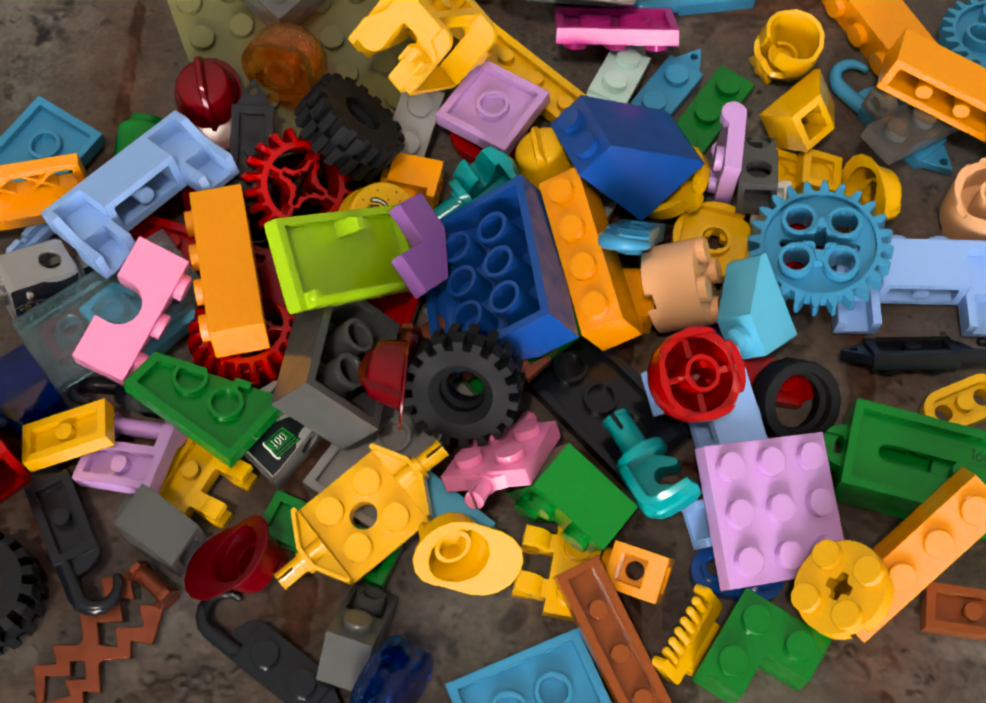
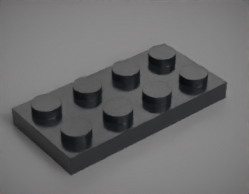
M583 336L552 359L551 363L529 383L526 381L524 385L627 491L628 489L616 470V464L623 454L602 424L609 415L623 429L614 412L622 408L628 409L630 416L646 439L654 437L663 439L667 445V451L664 456L671 457L692 438L688 422L679 421L667 414L653 417L641 376L612 348L602 351Z

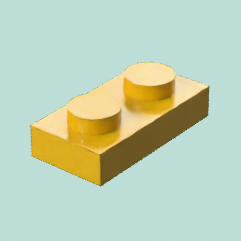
M105 398L22 425V465L31 472L115 445L114 406Z

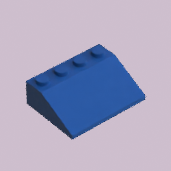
M520 174L440 219L446 232L448 278L425 293L430 336H432L435 330L441 328L438 318L440 313L445 320V333L448 332L451 324L461 323L462 331H468L471 323L480 324L479 333L487 336L490 328L499 333L497 342L502 345L508 339L514 346L511 358L520 355L522 360L540 357L579 337L568 285L541 191L525 176ZM456 370L451 373L462 372L464 370Z

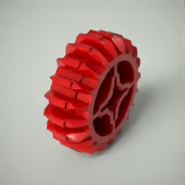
M293 128L284 130L283 139L276 132L268 136L269 146L263 142L258 143L254 148L260 158L249 156L245 160L247 166L255 170V172H244L240 178L246 183H252V188L243 190V196L246 199L254 197L256 203L246 209L249 215L259 211L263 214L256 223L260 229L264 228L266 222L275 218L291 217L293 212L300 208L303 201L312 205L318 203L323 206L320 213L338 211L343 199L353 192L351 189H346L345 184L355 181L351 174L344 176L338 173L337 166L333 164L330 167L323 162L325 157L321 153L315 154L310 148L312 143L309 140H304L301 134L297 138ZM296 152L306 155L303 162L298 163L295 170L286 167L278 168L272 165L276 158L283 153ZM319 166L326 175L328 189L320 185L317 180ZM301 177V187L306 191L296 195L297 186L291 181ZM268 178H270L269 182L280 191L281 199L278 205L280 210L274 205L269 195Z
M261 290L265 318L269 320L266 321L270 348L237 354L236 357L216 358L211 341L203 342L200 334L198 315L206 314L205 309H195V322L189 323L188 333L190 338H188L187 343L189 352L193 355V363L207 368L210 374L232 381L235 378L252 382V387L261 389V384L278 380L277 377L279 376L295 314H289L287 307L270 301Z

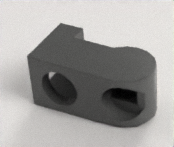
M745 137L742 169L737 183L735 213L759 214L761 206L772 209L771 197L774 194L777 195L778 150H776V138L754 139Z

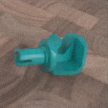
M494 146L486 147L480 151L471 165L463 159L452 175L454 178L448 182L452 189L449 191L451 196L433 209L439 220L520 175L515 161L507 153L500 152Z
M622 408L614 412L623 429L619 427L610 415L603 421V427L609 432L623 454L616 464V470L632 498L646 517L651 519L671 517L699 498L702 490L692 478L686 477L673 485L660 484L661 478L664 475L682 471L680 461L675 457L664 456L667 451V445L662 438L646 439L630 416L628 409Z

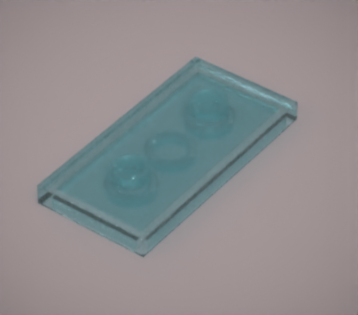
M163 228L146 238V240L185 259ZM189 264L190 271L188 276L192 277L193 280L200 279ZM94 270L11 321V324L59 394L67 390L71 385L94 373V371L76 363L72 357L94 315L113 324H123L133 320L141 310V298L132 290L120 285L117 276L120 270L108 279H105ZM193 281L181 302L176 299L173 300L166 313L172 317L169 324L198 307Z

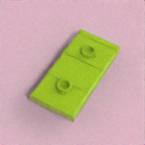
M397 205L275 218L266 222L264 229L288 313L296 314L324 307H333L361 300L410 292L391 263L392 260L412 248L390 215L389 211Z

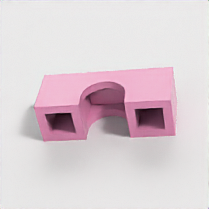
M139 236L117 276L120 285L132 290L141 298V310L133 320L123 324H113L94 315L72 354L76 363L124 386L123 382L150 357L145 354V351L152 338L159 341L167 330L172 317L166 313L173 300L176 299L181 302L193 281V278L188 276L190 271L189 261Z

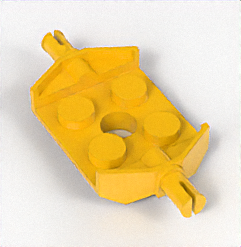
M435 440L433 444L416 458L413 456L409 459L407 456L371 443L369 448L372 451L300 510L293 507L290 511L298 552L295 553L296 557L274 573L275 578L279 580L278 582L287 590L290 585L307 571L312 574L316 571L351 586L358 582L417 533L421 522L428 523L433 519L432 501L427 484V479L430 476L427 472L445 457L449 456L443 446ZM365 505L374 506L377 510V520L374 525L368 529L356 528L354 524L356 511Z

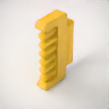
M701 584L694 586L693 591L696 596L691 599V603L697 611L692 606H688L685 609L688 617L682 616L679 620L683 628L680 626L674 628V634L680 641L675 637L668 639V644L674 651L669 647H664L662 654L665 658L656 655L652 659V665L662 677L676 685L681 683L685 674L693 677L721 628L715 621L723 605L709 587Z

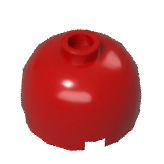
M690 326L668 336L652 353L647 368L648 388L655 403L668 416L688 423L709 422L730 413L736 406L733 404L737 401L738 394L744 391L746 384L745 363L737 346L730 339L724 340L720 335L713 333L716 331L715 329L708 326Z

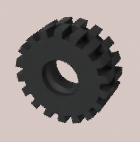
M327 73L318 80L295 108L294 115L297 116L295 119L296 126L303 129L300 132L302 138L312 143L311 150L315 154L321 153L325 157L323 162L331 167L334 164L338 167V173L344 176L351 173L353 180L361 181L364 179L365 182H371L404 149L405 145L403 142L405 137L404 134L399 132L402 128L399 122L392 120L393 113L390 109H384L381 106L382 101L376 95L373 98L368 94V88L362 84L358 87L354 79L348 76L343 79L341 74L334 73L331 75Z
M461 323L451 324L447 333H445L443 327L435 330L430 339L426 337L420 344L407 369L405 383L407 391L404 395V402L406 407L415 405L410 417L415 423L423 419L426 423L422 431L428 436H431L434 431L441 433L442 436L439 442L449 445L451 438L459 439L458 447H469L471 439L474 438L478 446L488 443L491 434L495 439L503 435L505 427H510L514 421L524 393L523 388L526 379L525 373H520L523 366L520 355L511 358L514 346L507 339L500 345L497 342L499 333L490 328L488 335H483L479 333L480 324L471 323L468 331H462ZM456 370L473 373L483 383V390L480 394L472 396L457 392L448 382L450 373Z

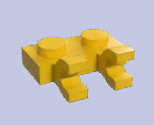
M187 437L185 444L179 447L174 455L159 495L189 518L195 512L210 524L224 531L234 515L226 510L228 506L225 503L207 495L208 491L219 475H222L235 486L250 493L259 477L251 472L253 470L252 465L239 460L230 468Z
M526 524L521 542V550L523 553L552 557L548 579L536 573L521 570L514 580L511 596L542 601L541 616L574 622L553 577L596 555L600 558L601 550L587 552L586 550L580 552L564 540L561 535L564 530L559 525L557 526L556 534H551V532L544 528Z

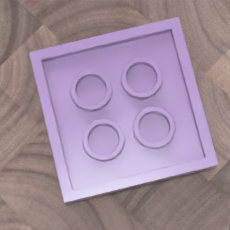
M823 432L703 446L695 449L720 591L795 579L802 563L812 554V550L817 543L827 539L834 542L844 540Z

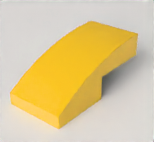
M776 148L778 150V181H791L792 188L798 194L803 193L804 182L806 181L810 183L813 191L820 190L823 180L828 182L829 191L835 192L841 185L842 157L812 148L808 152L800 151L799 154Z

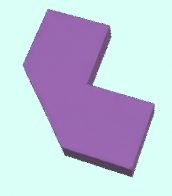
M421 192L399 203L389 211L412 246L411 249L399 255L391 263L416 299L448 278L445 227Z

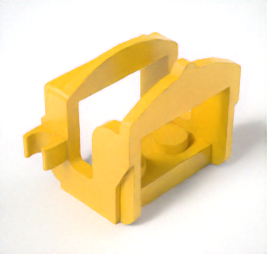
M380 0L370 14L363 18L348 40L358 52L370 58L375 53L389 49L411 37L416 43L409 44L398 56V59L401 61L389 74L388 79L400 93L407 92L409 96L457 87L471 70H474L476 66L482 65L493 53L489 49L497 40V30L493 25V21L474 0ZM462 27L465 31V36L444 61L438 65L453 46V36L448 28Z

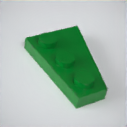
M156 351L123 382L125 392L230 468L240 460L283 414L282 411L271 405L274 394L252 387V382L235 378L232 381L208 373L205 367Z

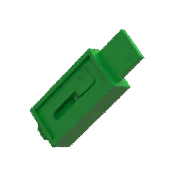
M856 398L845 414L843 423L830 427L823 435L830 470L833 471L832 481L836 501L906 519L962 466L974 473L986 485V431ZM836 441L839 442L837 453H835L834 449ZM986 533L980 538L981 540L986 541Z

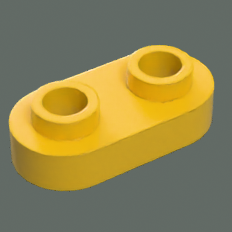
M975 374L932 392L921 404L919 414L937 418L935 411H940L946 415L947 421L968 427H974L986 422V374ZM973 396L981 397L985 405L976 403Z

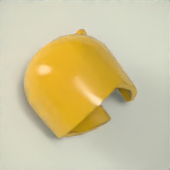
M798 9L779 11L768 19L755 40L754 56L749 58V62L754 67V73L760 76L764 85L770 84L772 79L784 82L801 79L812 70L824 47L825 33L821 23L812 14Z

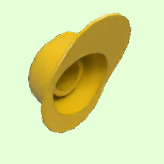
M532 127L531 132L526 134L516 147L515 161L520 174L525 176L539 190V183L574 167L554 130L550 127Z
M865 154L855 155L846 162L841 173V184H845V195L850 197L858 190L862 191L861 205L875 201L876 207L873 216L886 214V221L893 220L900 213L902 186L895 172L877 165L871 156Z
M447 512L438 515L428 523L421 522L419 525L418 533L420 539L415 548L412 561L414 572L423 582L465 594L485 596L498 593L510 586L520 574L523 564L521 547L512 536L500 530L478 524L471 517L459 512Z

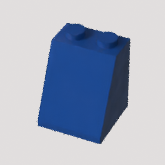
M580 95L550 124L578 174L640 221L645 219L705 164L673 116L664 110Z

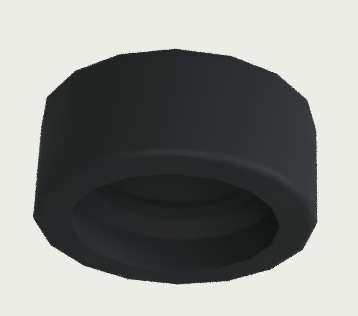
M787 357L770 362L758 373L751 386L761 413L766 435L771 438L823 432L824 435L830 427L834 426L839 416L841 395L838 383L831 372L817 362ZM793 375H801L806 377L812 385L814 394L812 409L797 427H786L781 424L777 417L775 408L777 393L787 379Z

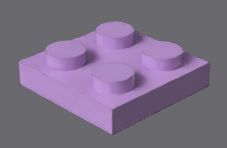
M486 60L482 65L476 66L474 70H471L435 114L436 123L483 149L494 146L500 152L510 155L550 102V92Z

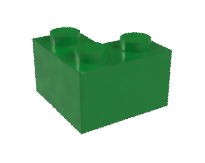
M570 443L553 448L531 485L514 486L506 493L515 501L514 509L525 520L531 523L537 521L539 524L554 521L564 530L561 533L564 540L580 552L585 550L587 552L604 550L638 508L631 499Z
M745 588L731 609L691 681L726 703H736L743 696L759 668L797 692L812 678L832 639L821 635L801 620L750 589Z

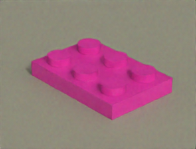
M554 6L556 44H563V47L567 49L581 50L587 48V44L603 45L605 49L614 51L625 50L627 45H641L649 51H665L668 46H678L679 28L671 8Z

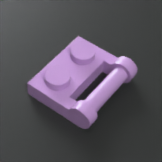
M736 101L728 102L722 108L720 114L722 126L718 141L712 145L709 159L713 165L712 168L710 167V178L706 188V192L713 193L712 201L723 202L729 205L742 169L747 109Z
M114 412L115 439L120 435L156 440L155 445L148 446L115 441L114 446L81 456L71 478L83 487L135 494L143 483L159 494L177 448L185 444L187 436L167 421L163 423L124 418L121 413Z

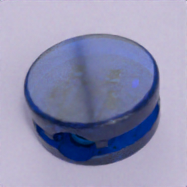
M400 634L391 636L378 647L362 669L353 687L349 703H417L431 676L434 664L433 655L421 647L412 651V642Z

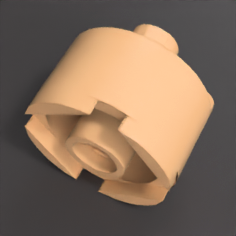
M986 157L981 158L977 163L967 164L963 167L941 201L939 208V220L942 226L941 235L949 238V240H986Z
M696 237L656 245L647 249V252H643L641 257L642 287L644 296L651 295L656 309L648 310L654 327L659 333L684 330L690 326L712 325L717 322L721 297L717 296L716 284L722 283L723 277L719 259L717 257L711 258L706 237Z

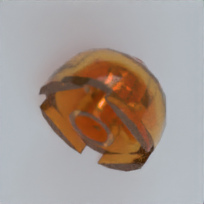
M277 22L261 29L250 40L241 56L242 69L249 82L255 79L258 84L260 83L265 89L272 92L268 94L267 98L287 107H297L318 80L328 73L327 53L322 43L312 32L291 22Z

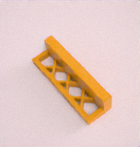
M72 153L0 165V231L47 223L41 212L88 177L78 154ZM66 170H72V171H73V173L62 174V175L54 174V172H60V171H66ZM18 178L26 179V181L14 182L10 180Z

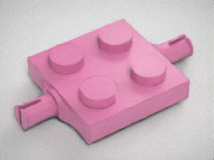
M527 411L525 414V412H522L514 424L510 427H505L503 435L495 439L491 434L488 443L481 446L477 445L475 438L471 439L469 447H462L441 475L446 492L468 491L464 497L465 503L468 507L476 510V507L481 509L488 496L496 490L531 485L561 437L556 421L538 422L534 413Z

